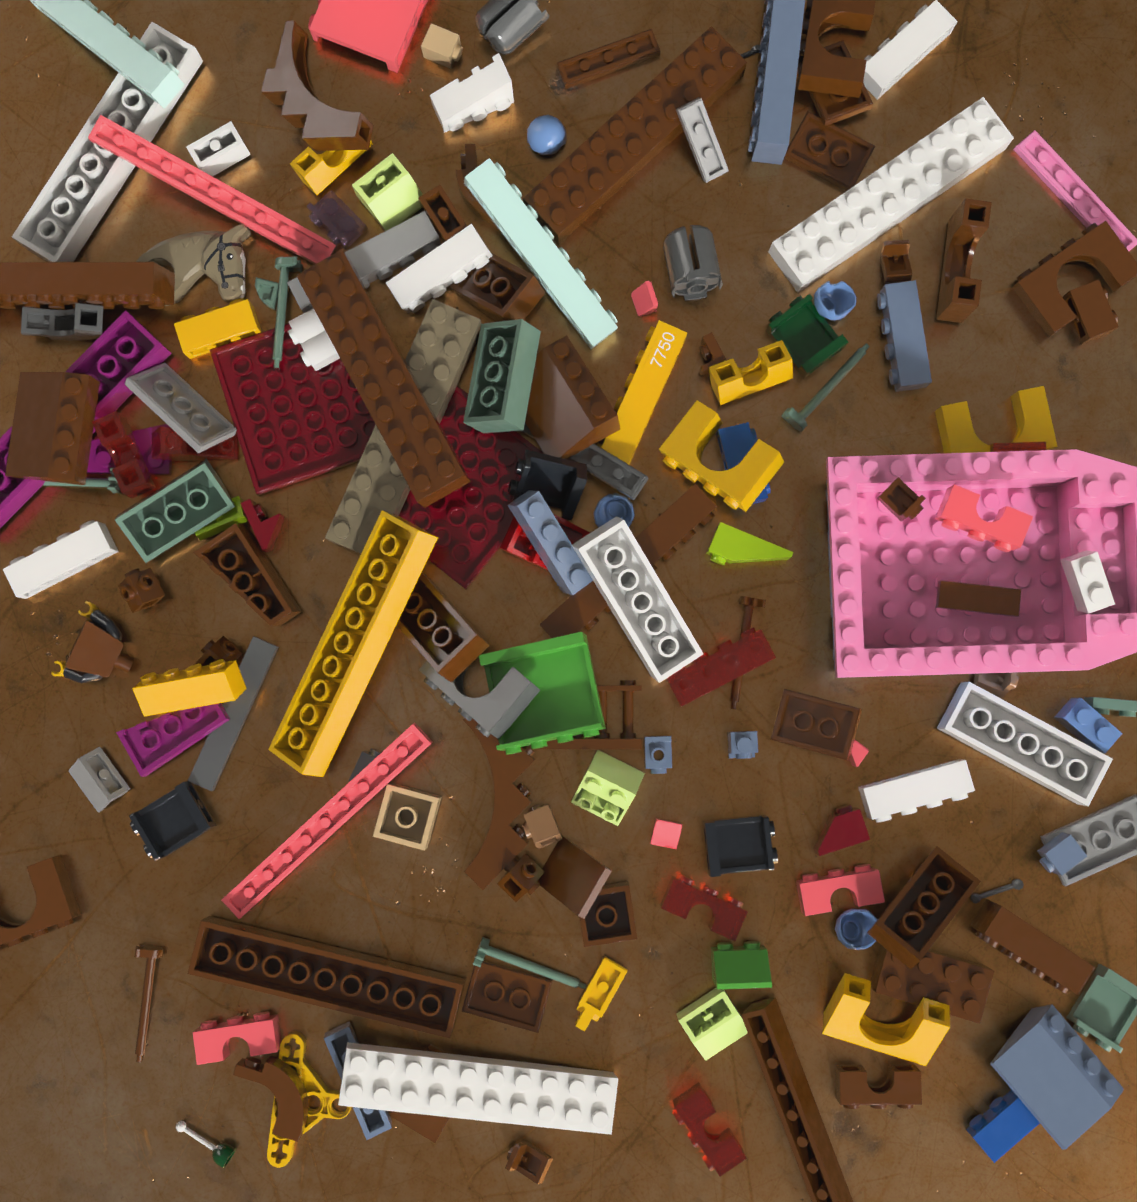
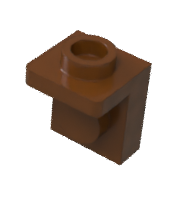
M712 332L702 337V346L699 347L703 358L706 361L710 360L709 363L700 367L699 373L701 377L706 374L710 377L709 367L726 361Z

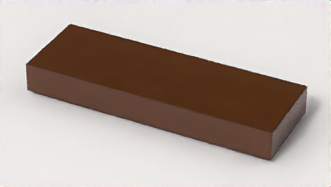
M938 581L936 608L1018 617L1021 589Z

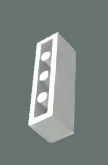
M937 0L930 6L926 4L922 6L915 14L916 18L911 23L906 21L896 32L897 35L892 40L887 38L878 47V52L873 57L868 55L864 59L867 62L863 83L877 100L953 31L957 20Z
M470 224L387 281L386 284L401 308L407 313H414L425 306L424 302L430 298H437L444 294L446 287L452 283L457 284L463 281L468 276L467 273L474 268L479 269L485 266L493 255L474 226Z
M94 520L88 521L80 526V530L58 536L56 538L57 542L49 546L48 544L38 546L33 550V554L11 560L9 562L10 566L4 568L3 571L15 596L27 599L119 552L106 525Z
M957 759L858 787L866 816L869 819H875L876 823L892 819L891 814L901 812V815L917 812L916 807L926 805L927 808L943 805L942 800L952 798V801L968 798L967 793L975 791L967 762L963 759Z

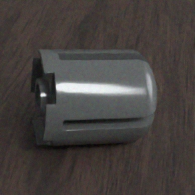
M489 0L477 11L475 20L476 26L483 38L491 43V47L496 52L506 55L512 53L549 19V14L546 9L543 12L540 11L537 0Z
M690 225L691 234L689 235L688 243L686 228L682 226L670 232L663 244L673 297L675 294L683 295L685 300L707 297V291L717 286L720 290L723 286L713 234L707 227Z

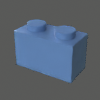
M1070 698L1054 717L1081 742L1104 754L1123 734L1082 698Z

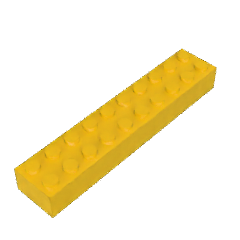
M383 510L376 521L268 749L302 775L324 777L438 537L404 518Z

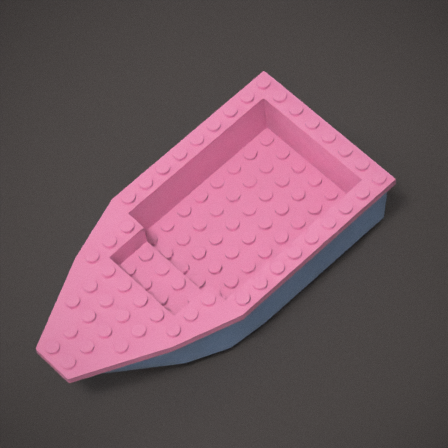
M1077 449L826 458L830 601L833 625V660L836 678L1090 670L1137 652V467ZM898 477L918 496L923 495L926 498L921 503L924 507L923 510L912 520L907 517L900 521L877 499ZM955 484L979 494L980 497L976 507L977 513L981 519L987 522H993L998 510L1005 506L1033 516L1021 548L1004 552L994 548V543L984 539L983 542L969 538L966 531L961 529L953 531L941 525L942 522L936 520L935 517L947 488ZM1086 550L1098 552L1115 605L1089 614L1077 611L1060 560ZM938 581L1021 589L1019 616L1013 617L936 608Z

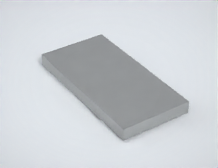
M165 362L126 379L125 385L196 452L200 453L235 436L237 429Z
M1137 794L1040 836L1043 844L1046 845L1061 832L1071 834L1087 855L1085 859L1064 875H1058L1063 886H1068L1137 855Z

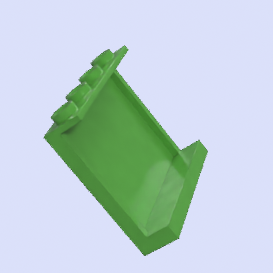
M577 632L479 655L480 665L485 668L489 693L512 667L540 689L529 705L502 737L498 739L499 745L496 746L497 750L505 751L506 755L522 752L521 747L531 745L532 749L548 746L547 741L557 739L558 743L573 741L574 735L583 734L584 738L599 735V730L606 729L587 635L585 633Z

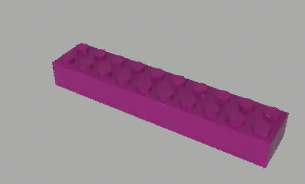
M126 310L65 371L90 375L100 382L93 433L133 393L125 385L126 379L162 364L171 354L164 345ZM12 426L0 438V528L45 483L42 480L5 476Z

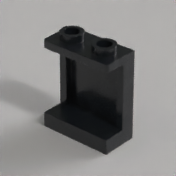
M526 449L523 459L518 458L515 467L516 479H511L509 483L508 495H511V502L528 490L539 491L548 506L561 508V518L572 521L587 482V464Z
M182 782L174 787L175 789L129 815L132 830L136 835L141 836L145 843L143 848L146 854L155 861L163 859L217 826L192 782Z
M759 815L703 821L707 867L710 877H717L727 873L774 870V864L778 863V854L776 847L772 848L771 837H775L774 822L769 821L768 816Z

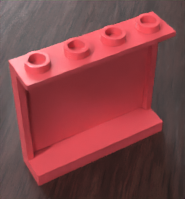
M318 0V9L316 14L311 15L308 28L314 41L317 42L319 37L384 61L387 64L388 70L398 73L428 0Z

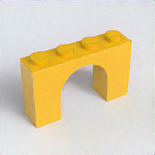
M1044 386L1020 390L1011 396L1017 430L1013 441L1005 447L987 445L977 437L972 426L967 401L944 405L938 408L935 414L944 453L1053 450L1058 447Z
M697 400L659 448L664 457L663 462L674 470L678 467L684 471L682 474L693 483L698 480L704 484L703 488L711 495L716 496L719 494L724 498L723 501L734 510L739 507L746 512L783 465L784 460L781 453L758 439L743 460L735 467L725 471H714L702 465L701 460L703 449L723 423L717 412Z
M844 973L823 1013L822 1034L926 1066L950 1028V1006L923 997L916 1011L908 1020L897 1024L879 1023L864 1014L870 1003L871 981Z

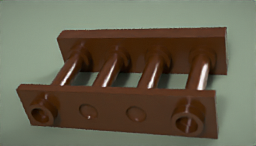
M620 680V685H597L606 729L599 730L600 734L594 736V738H583V734L573 736V741L558 743L557 739L547 741L548 746L537 749H642V738H636V733H633V691H642V685H636V680ZM607 691H623V733H620V738H610V733H607Z

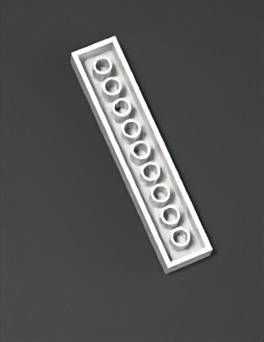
M151 22L140 41L145 44L146 51L150 48L153 49L163 59V64L167 61L180 72L178 78L185 85L164 109L120 73L117 74L12 236L24 248L47 262H74L135 167V165L88 139L99 116L102 115L151 142L203 62L194 46Z
M982 97L772 242L768 253L797 293H799L1003 152L1014 137L985 98Z
M347 1042L338 1105L612 1135L618 1077L613 1072Z

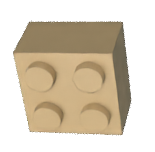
M395 783L387 784L373 837L425 851L430 842L442 796Z

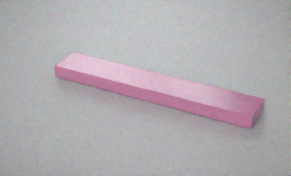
M1036 130L1031 132L1013 149L1086 228L1093 223L1099 226L1104 221H1107L1128 251L1137 245V238Z

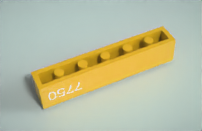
M660 320L656 328L650 327L645 341L649 342L645 351L642 349L639 351L635 364L638 365L635 374H629L624 385L628 390L624 397L619 396L614 410L617 411L620 430L606 437L603 444H597V446L628 465L632 460L686 340L687 332Z

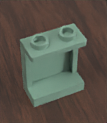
M1099 964L1066 1018L1074 1023L1072 1028L1086 1038L1089 1033L1097 1038L1095 1043L1106 1051L1110 1052L1113 1048L1121 1053L1123 1048L1119 1046V1043L1137 1015V986L1111 969Z

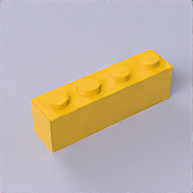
M223 659L214 661L207 666L195 664L180 671L178 668H173L158 675L155 672H151L140 678L141 681L132 688L144 716L235 701L247 689L236 660L225 662Z

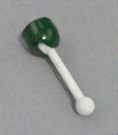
M179 1121L176 1124L178 1132L184 1131L213 1151V1161L222 1168L226 1167L233 1157L236 1148L227 1143H220L215 1146L188 1128L186 1122Z

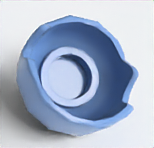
M551 115L538 116L530 123L527 129V142L532 150L540 155L555 154L566 144L567 134L565 127L558 118Z
M830 281L821 285L814 293V305L819 315L829 320L836 321L844 318L856 306L857 297L853 289L843 281L836 284H830Z
M613 493L604 496L598 501L594 511L595 524L598 527L616 516L624 519L628 527L632 524L635 516L634 508L626 496Z
M849 909L844 911L836 920L835 931L838 940L845 947L852 950L871 947L876 940L867 932L877 921V918L867 909Z

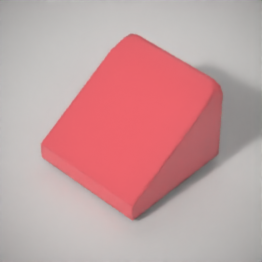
M646 281L631 293L639 317L656 312L658 307L653 286L650 281Z
M855 739L849 760L852 766L858 767L869 751Z
M655 818L650 844L677 849L682 823Z

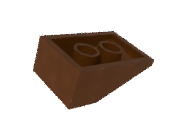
M491 253L493 256L489 258V262L479 269L474 268L467 273L468 276L463 281L449 285L451 290L495 322L517 319L525 320L545 294V291L533 274Z

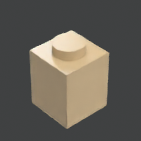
M431 23L421 45L423 57L452 69L454 62L460 60L463 52L460 36Z

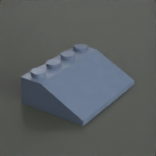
M1053 1004L1032 1008L990 1063L1062 1150L1067 1149L1106 1114L1124 1090Z

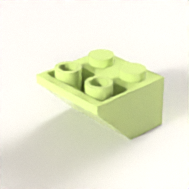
M393 153L352 184L356 196L385 231L406 221L421 209L418 198L423 194L409 172Z
M597 750L571 803L618 826L636 796L645 773Z
M715 988L676 1013L678 1021L705 1060H708L748 1033L741 1015L724 989Z

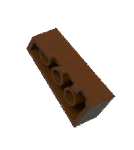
M235 523L193 552L199 559L208 564L209 568L216 575H219L229 584V587L235 593H238L270 626H281L302 612L247 525Z

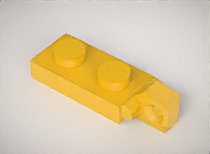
M604 955L578 1002L576 1010L581 1013L575 1023L576 1027L585 1032L591 1019L597 1022L600 1017L602 1018L628 971L627 968Z

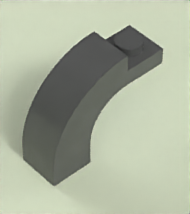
M75 303V309L71 310L22 307V335L49 337L52 340L68 341L91 340L102 335L103 306Z

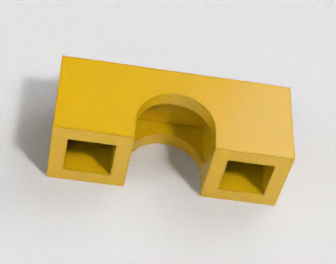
M308 146L290 165L302 182L318 195L366 150L325 151L322 154H316Z
M781 340L759 348L757 359L747 367H737L733 358L710 366L711 387L720 405L793 379L792 357Z

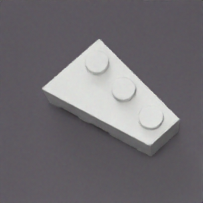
M499 53L492 57L494 62L483 69L477 66L471 70L473 75L462 82L459 79H455L430 95L432 106L444 133L449 130L457 131L470 121H480L487 114L496 110L503 111L514 103L512 80Z

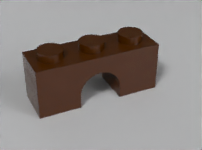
M835 1065L836 1099L840 1105L847 1109H858L860 1105H870L871 1108L885 1109L887 1105H897L899 1108L911 1109L914 1108V1105H922L921 1071L916 1065H888V1078L886 1082L881 1086L873 1087L868 1085L867 1071L862 1065Z

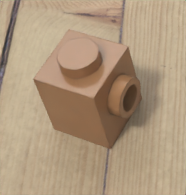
M539 804L533 806L528 810L529 813L524 814L526 823L522 824L527 838H532L538 849L563 839L549 805Z

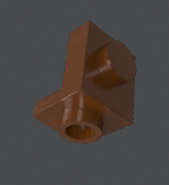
M909 240L885 241L883 243L880 262L885 283L911 281L913 273L908 256Z
M899 477L877 497L900 521L907 517L911 520L923 510L924 507L921 503L926 499L923 495L918 496Z
M529 1142L517 1143L510 1149L507 1155L508 1162L505 1169L508 1171L517 1170L536 1184H541L544 1181L553 1157Z

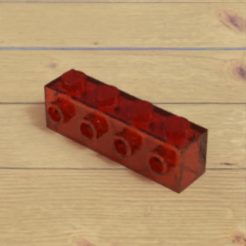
M753 627L741 633V640L733 644L730 639L718 645V652L711 656L705 652L694 660L695 664L688 668L683 667L672 674V676L666 678L681 707L775 659L776 656L762 629L756 632Z

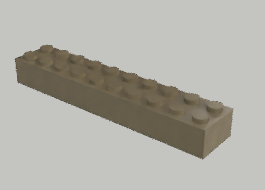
M432 299L405 361L440 424L478 340L482 323L479 318ZM376 425L325 536L330 542L360 555L381 511L399 516L410 491L403 474Z

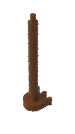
M740 596L739 604L745 606L730 701H732L731 709H736L737 702L740 700L753 608H765L766 600Z
M139 944L135 949L134 957L147 958L135 1050L137 1055L136 1062H142V1055L145 1054L156 958L163 957L164 948L156 945Z

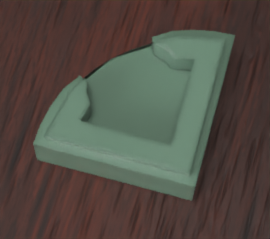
M256 277L255 288L259 298L267 307L276 310L279 283Z

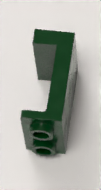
M811 294L805 298L800 295L789 304L790 309L785 313L779 311L768 320L770 324L766 329V332L774 342L781 340L784 342L792 357L794 368L803 379L842 351L849 343L843 334L838 336L824 317L819 315L816 307L811 302L813 299Z

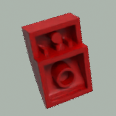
M553 514L571 544L590 534L587 530ZM514 516L500 549L548 571Z

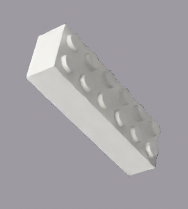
M616 516L572 544V547L651 677L660 683L703 655L702 650L624 519Z
M971 682L960 683L937 727L940 731L1068 800L1088 807L1113 760L1109 756Z

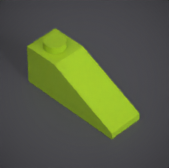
M720 522L706 554L711 555L710 560L725 565L726 562L731 564L788 560L792 557L793 552Z

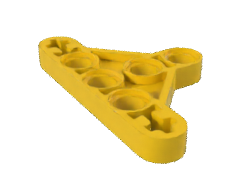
M293 1031L282 1039L279 1059L288 1065H293L297 1069V1074L305 1086L307 1096L315 1095L320 1099L321 1103L317 1109L309 1107L307 1123L304 1129V1133H306L323 1118L342 1119L346 1117L352 1107L347 1106V1109L343 1112H338L333 1108V1101L339 1098L340 1091L328 1089L305 1059L307 1045L305 1036L300 1032ZM294 1038L296 1039V1044H300V1047H297L294 1051L293 1058H288L291 1055V1046L287 1045V1043ZM274 1096L267 1159L272 1166L280 1168L286 1166L291 1160L295 1141L290 1139L288 1141L287 1138L272 1134L278 1114V1105ZM280 1140H285L282 1152L287 1153V1155H284L282 1159H278V1154L274 1152L279 1148Z

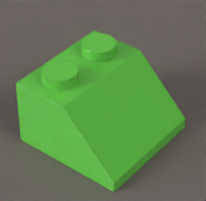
M747 941L744 942V946H733L732 942L717 943V947H711L712 980L717 989L772 988L768 952L764 945H760V942Z

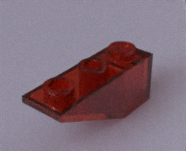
M159 427L152 433V459L172 461L237 460L238 436L235 434V436L198 453L172 428Z

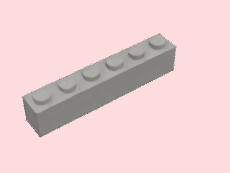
M424 211L346 251L345 254L351 260L367 289L371 282L390 277L393 274L392 271L400 267L407 268L415 263V259L427 255L440 246L441 242ZM296 277L287 282L302 312L306 313L313 309L298 278Z

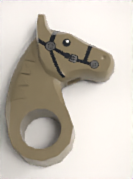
M240 224L227 232L198 231L181 234L159 242L142 254L136 262H155L160 266L168 265L173 267L175 274L174 304L180 302L194 283L204 274L218 285L221 298L225 302L230 303L233 300L245 297L246 259L242 243L251 233L244 224Z

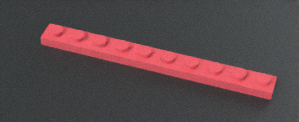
M102 115L99 116L88 136L91 142L240 224H244L249 229L313 264H317L333 255L336 249V245Z
M414 722L221 901L238 919L242 918L433 741Z

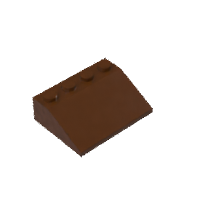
M567 335L544 347L537 354L525 419L526 426L543 454L568 459L590 445L620 430L618 415Z
M20 372L5 476L76 485L86 484L100 386L98 380L90 375L69 372Z

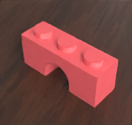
M955 484L947 488L935 517L936 520L942 522L941 525L953 531L958 529L966 531L969 538L983 542L984 539L994 543V548L1004 552L1021 548L1033 516L1005 506L998 510L993 522H987L981 519L977 513L976 507L980 497L979 494Z
M870 864L854 866L855 871L844 872V869H834L828 871L829 875L818 877V873L802 875V880L796 881L801 912L805 916L832 912L831 895L839 888H848L851 891L853 903L858 907L884 903L879 870L874 867L871 868Z
M268 1011L256 1013L253 1015V1018L244 1020L243 1016H234L228 1018L225 1023L217 1024V1020L205 1021L200 1023L201 1026L192 1032L197 1065L224 1061L230 1055L229 1040L232 1037H240L247 1042L250 1057L276 1053L279 1051L282 1041L278 1014L270 1015Z

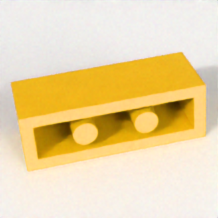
M236 299L231 301L228 306L222 308L212 307L207 309L204 314L198 316L188 315L181 318L180 322L174 323L183 353L189 359L210 353V349L261 333L262 330L251 302L248 299Z

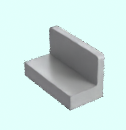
M100 747L78 758L69 769V773L97 812L104 810L110 802L130 790V787Z

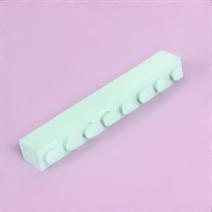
M29 0L37 9L164 109L185 85L178 78L180 72L167 61L163 64V59L151 48L146 51V46L136 36L130 38V33L119 23L114 26V21L102 10L100 13H97L98 9L89 0Z
M490 158L464 177V184L588 347L593 349L618 328L615 324L618 322L616 317L609 309L607 311L604 310L600 304L602 300L594 289L589 290L584 283L586 279L578 268L573 269L568 262L570 257L562 247L557 248L552 241L554 239L553 234L546 226L542 227L536 220L538 215L530 205L526 206L520 199L522 194L513 183L510 185L504 178L506 173L498 162L494 164Z

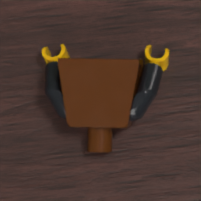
M86 601L85 603L90 606V610L88 613L79 610V614L86 617V620L66 661H54L55 664L60 665V672L51 671V674L53 676H64L78 683L99 681L103 677H109L113 667L128 673L134 658L120 653L124 646V642L121 640L122 633L110 617L98 610L95 604Z

